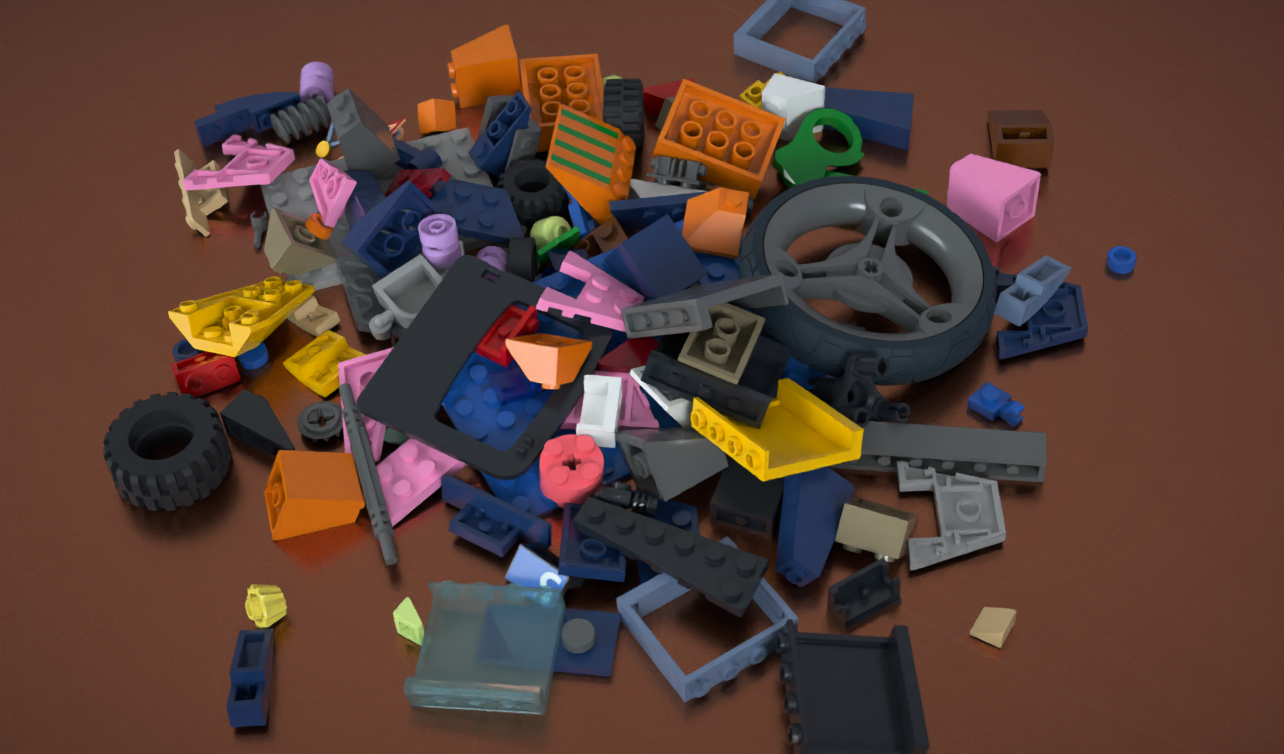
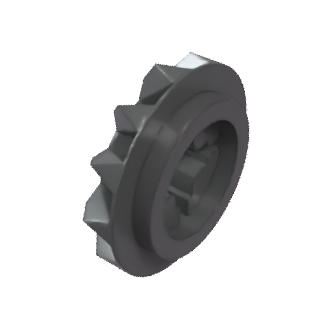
M328 401L317 402L306 407L300 413L297 420L298 430L304 439L311 438L314 443L319 439H324L328 443L329 437H339L340 430L343 429L342 407ZM319 417H323V420H325V427H320Z

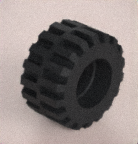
M607 79L603 93V122L619 128L625 136H629L634 141L636 147H641L644 141L645 119L643 83L640 79Z
M526 159L521 163L516 162L513 164V167H507L504 170L505 173L499 177L498 188L507 190L518 221L521 225L526 226L527 229H532L536 222L551 216L565 218L567 215L566 211H569L568 205L570 201L567 192L563 189L562 184L546 168L547 160Z

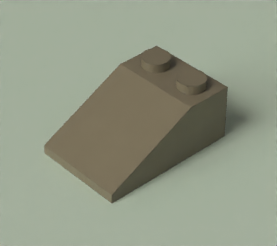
M725 302L708 308L713 328L690 332L677 361L737 385L755 348L766 318Z

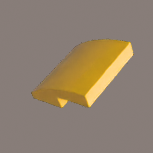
M326 330L284 361L283 364L299 381L326 398L340 386L338 363L366 354L349 347L345 337Z

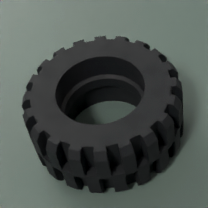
M167 392V395L163 396L157 393L150 395V398L147 400L139 399L135 401L133 407L130 409L126 407L120 412L118 420H113L108 428L109 432L104 437L103 456L116 489L119 490L120 495L125 500L131 501L135 506L144 508L146 505L148 510L160 511V508H165L166 511H173L182 505H185V508L194 505L193 501L199 498L203 500L209 496V490L212 488L216 489L222 482L221 476L225 477L228 472L231 451L222 421L215 408L211 407L208 402L201 398L196 399L194 395L183 393L182 396L178 395L177 392ZM171 443L189 444L184 450L172 457L161 460L146 459L153 451Z

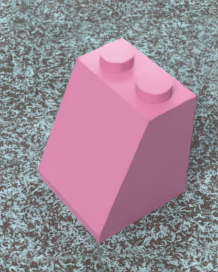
M974 154L967 155L951 166L946 207L997 243L1035 216L1041 179L1039 172Z

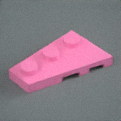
M320 158L309 182L319 213L321 214L323 225L334 228L338 219L344 216L346 203L357 182L331 161Z

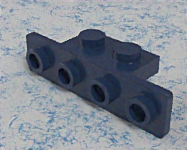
M447 474L441 479L442 499L462 509L449 522L450 532L501 557L520 538L531 543H538L546 549L551 546L552 525L549 522Z

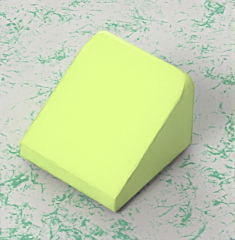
M406 597L393 612L397 633L421 646H425L427 641L423 624L410 598Z

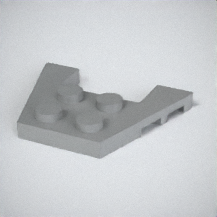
M897 461L896 471L899 492L933 491L940 537L907 538L910 570L926 567L1005 541L1006 528L997 481L961 473L951 476L937 473L935 468L932 467L922 470L909 467V462Z

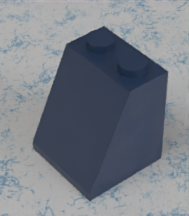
M668 214L622 242L604 259L607 265L629 288L645 297L643 302L702 285L700 280L708 274Z

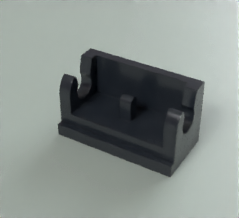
M884 558L828 587L827 609L846 632L901 602L900 579L898 576L893 579L890 578L889 563Z

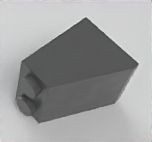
M350 88L336 95L327 103L348 171H371L375 178L400 160L388 124Z
M683 427L620 430L615 433L636 488L646 491L647 494L653 493L654 496H659V499L665 502L729 466L725 457L726 453L691 427L685 429Z

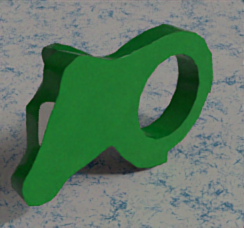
M829 108L816 109L809 113L802 121L794 139L788 145L775 151L772 166L780 173L783 183L790 188L798 184L802 185L807 181L824 178L827 167L840 168L859 162L865 155L860 151L862 146L860 130L853 122V119L845 113ZM819 125H829L838 129L848 141V151L832 153L825 150L814 138L813 128Z

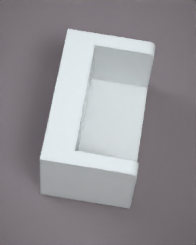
M586 374L584 375L585 393L580 423L576 427V435L591 436L599 447L615 448L617 439L615 433L618 431L623 395L622 377Z

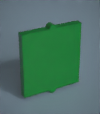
M577 226L537 251L539 269L548 265L579 241L580 230Z

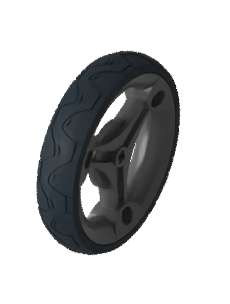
M834 176L807 181L802 185L798 184L778 195L759 212L749 227L741 247L739 260L741 279L782 273L786 285L789 304L750 309L751 313L766 318L762 330L769 338L784 343L793 349L790 356L807 364L808 367L838 379L844 376L847 359L855 352L865 353L870 357H884L889 361L890 371L886 377L872 376L875 385H905L931 379L955 367L970 356L983 340L994 318L995 300L997 297L995 273L988 252L986 253V248L973 229L941 202L922 192H917L913 188L901 184L898 185L887 180L861 176ZM855 226L860 233L866 236L860 243L847 244L835 249L828 256L827 260L822 262L797 264L786 252L789 246L803 234L820 228ZM873 240L887 244L886 248L873 245ZM911 243L926 253L940 267L950 285L951 303L932 307L912 288L913 277L907 264L895 254V246H904ZM803 299L835 300L859 311L878 313L893 321L907 332L875 333L852 328L826 317L808 305Z

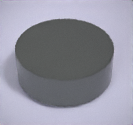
M582 618L566 622L561 630L564 648L576 654L590 650L596 640L595 629L592 623Z

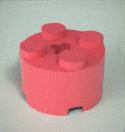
M563 435L550 439L545 443L540 455V487L543 494L548 499L550 498L556 502L557 506L564 508L565 503L583 505L588 496L594 498L593 492L595 489L603 486L604 458L600 448L595 444L591 436Z

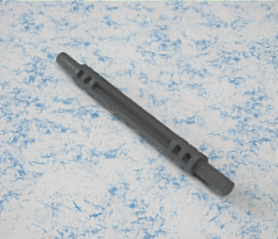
M344 383L339 386L344 406L342 415L375 538L380 541L385 563L393 565L398 562L392 539L394 530L362 413H360L355 403L351 385Z

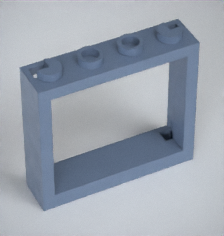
M766 0L734 33V55L794 78L816 83L821 76L824 77L834 62H838L841 54L853 45L854 40L865 32L868 24L866 22V8L845 0ZM791 7L843 26L813 60L760 40Z
M728 536L718 541L739 549ZM663 572L662 575H657L617 598L618 613H621L622 623L685 703L695 697L704 696L713 686L723 680L733 679L745 667L763 661L769 653L776 650L777 634L779 632L782 633L787 619H793L794 632H798V617L763 577L752 598L774 625L686 676L641 618L689 590L679 585L677 579Z

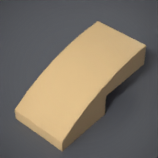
M313 295L306 299L287 318L301 329L316 337L340 322L337 312L319 306Z

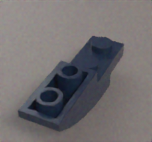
M270 92L241 97L215 105L216 113L193 121L199 142L205 147L251 128L256 134L273 127L270 120L271 114L278 118L277 115L280 110H284L287 113V109L290 106L297 109V104L301 102L298 92Z

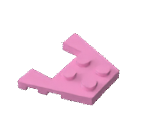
M232 135L222 144L224 155L237 156L220 171L194 169L182 180L184 189L189 191L270 184L295 160L293 149L270 143L264 147L258 145L255 139L250 138L247 140L248 142L242 141L241 136Z
M569 251L559 271L586 282L578 298L574 299L546 287L536 309L547 312L548 308L552 307L563 310L562 316L573 318L575 314L590 317L592 324L626 332L621 308L642 303L645 297L576 253Z

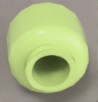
M551 216L536 222L531 229L530 237L535 238L538 251L555 238L571 230V227L564 218Z

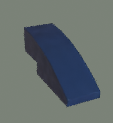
M273 628L239 631L229 672L231 688L226 704L231 727L266 725L273 670Z

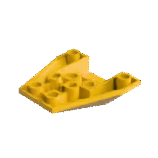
M269 277L264 282L196 301L188 300L179 304L180 307L168 311L169 318L194 349L236 357L261 344L315 292V286L302 284L300 280L285 281L281 277Z

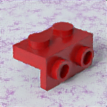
M512 305L482 339L475 353L507 368L514 357L505 345L506 339L536 334L540 325L536 307L531 305L525 311Z

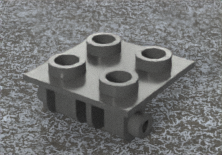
M658 155L651 160V168H655L654 174H646V176L655 177L654 183L679 186L681 182V187L695 190H705L706 185L715 186L713 183L701 181V177H705L707 174L706 165H703L702 162L682 159L679 165L678 158L673 159Z

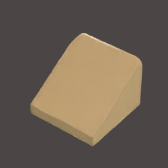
M984 607L969 634L1001 648L1015 624L1017 611L1009 608Z

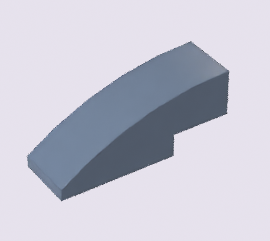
M1045 255L1019 272L1015 284L1000 293L994 314L1020 327L1050 299L1069 275L1072 267Z

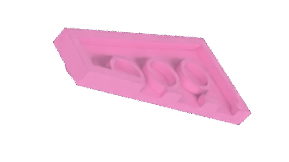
M393 348L338 363L340 385L344 383L351 385L356 405L359 395ZM341 399V407H342V410H343V409H344V406H343L342 399ZM362 414L376 463L381 458L386 425ZM342 415L345 453H353Z

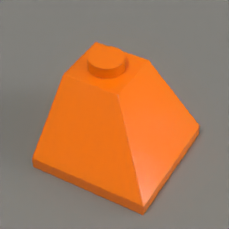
M719 187L687 200L682 236L692 251L737 259L749 192Z
M537 333L506 339L505 345L529 381L542 383V388L560 389L561 384L574 381L592 348V341Z

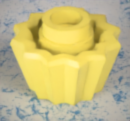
M252 584L247 589L248 595L245 608L248 617L255 621L256 627L267 629L286 615V600L280 587L276 585Z

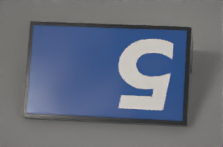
M538 543L520 544L504 579L545 607L555 608L559 607L568 588L581 587L585 580L583 577L558 575L559 557Z

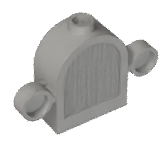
M419 254L373 284L372 287L381 306L386 310L382 314L373 317L369 323L373 337L378 340L390 338L389 329L396 323L407 329L450 268L439 275L428 261Z

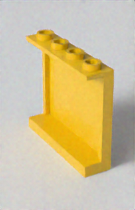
M790 378L778 380L777 398L771 400L759 429L717 412L699 397H694L693 411L690 416L691 427L763 482L860 459L864 429Z

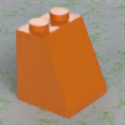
M503 25L450 51L452 62L447 63L450 79L455 78V83H450L453 99L458 98L460 108L486 104L488 96H514L518 91L521 92L518 58L509 25Z
M278 450L264 490L272 540H283L356 521L360 509H363L365 506V497L363 490L360 488V478L355 466L353 453Z

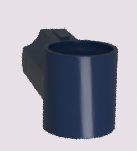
M394 139L400 156V160L394 163L395 165L405 170L435 169L442 166L441 157L432 148L426 147L423 150H419L401 140Z

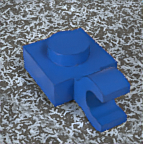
M989 382L984 383L968 398L967 406L992 422L997 417H1000L1013 427H1016L1023 421V417L1019 414L1025 408L1020 402L1011 401L1012 396Z

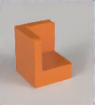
M434 98L417 104L420 135H427L437 131L450 132L457 129L455 101Z

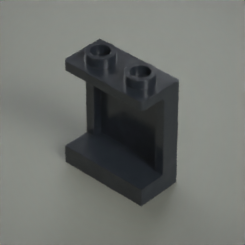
M729 456L727 460L729 466L724 468L710 502V523L772 538L776 529V515L783 499L785 477L763 482Z

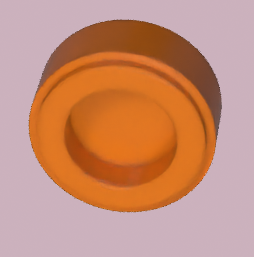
M312 213L305 221L306 228L320 239L327 240L334 232V228L323 225L321 214Z

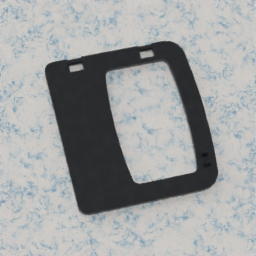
M463 255L454 262L357 399V407L363 415L491 477L500 480H514L523 476L541 455L545 443L554 438L584 393V375L595 374L598 368L597 361L604 357L612 341V329L592 324L590 322L591 318L583 315L578 320L562 316L563 310L549 307L548 311L545 312L537 309L538 313L583 333L584 337L582 340L592 341V348L574 381L561 384L560 389L553 391L538 415L509 450L499 451L442 424L435 417L455 380L476 351L482 339L512 305L519 304L527 308L531 305L537 307L538 301L545 288L510 272L497 269L474 256ZM488 272L499 277L497 283H493L483 277Z

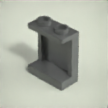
M512 95L488 96L477 141L513 98ZM529 117L526 129H518L515 132L506 168L513 167V164L516 162L521 163L526 159H535L542 130L531 117Z

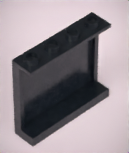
M690 332L667 334L662 337L656 350H652L648 357L641 378L642 382L693 402L694 397H699L717 412L755 428H760L778 387V380H781L793 349L784 343L760 334L748 364L736 385L677 361Z
M787 619L782 633L779 632L777 634L776 651L782 655L780 681L785 683L786 686L784 712L789 714L790 717L787 737L789 745H793L794 754H926L930 745L908 626L894 625L889 637L794 632L793 619Z

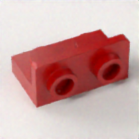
M206 351L169 365L181 394H191L195 398L241 381L234 357Z

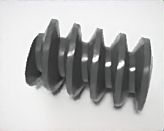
M321 95L316 97V101L312 98L308 99L306 105L302 102L298 103L297 109L293 106L288 107L287 113L284 110H280L277 115L278 118L274 114L270 115L275 132L287 144L290 143L289 135L291 134L296 140L300 139L299 131L309 136V127H312L316 133L319 132V123L326 129L329 128L328 120L330 119V113Z

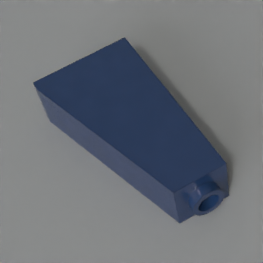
M825 87L824 108L836 109L851 117L860 130L861 138L909 150L914 94ZM824 125V128L839 131L832 126Z
M344 171L357 182L346 203L345 214L350 230L360 218L385 199L371 171Z
M828 466L785 476L775 569L786 576L791 583L797 584L800 587L820 577L837 535L844 503L851 500L856 488Z

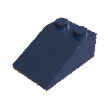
M407 181L360 218L342 240L341 244L372 272L383 279L418 256L422 251L418 231L419 223L430 215L445 213L411 181Z

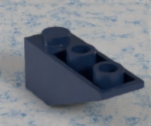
M518 91L468 152L478 169L497 178L505 173L504 170L506 169L516 130L526 129L532 107L521 92Z

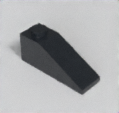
M244 389L220 412L226 433L276 459L278 450L295 451L293 443L270 407L269 402L259 394L254 395Z

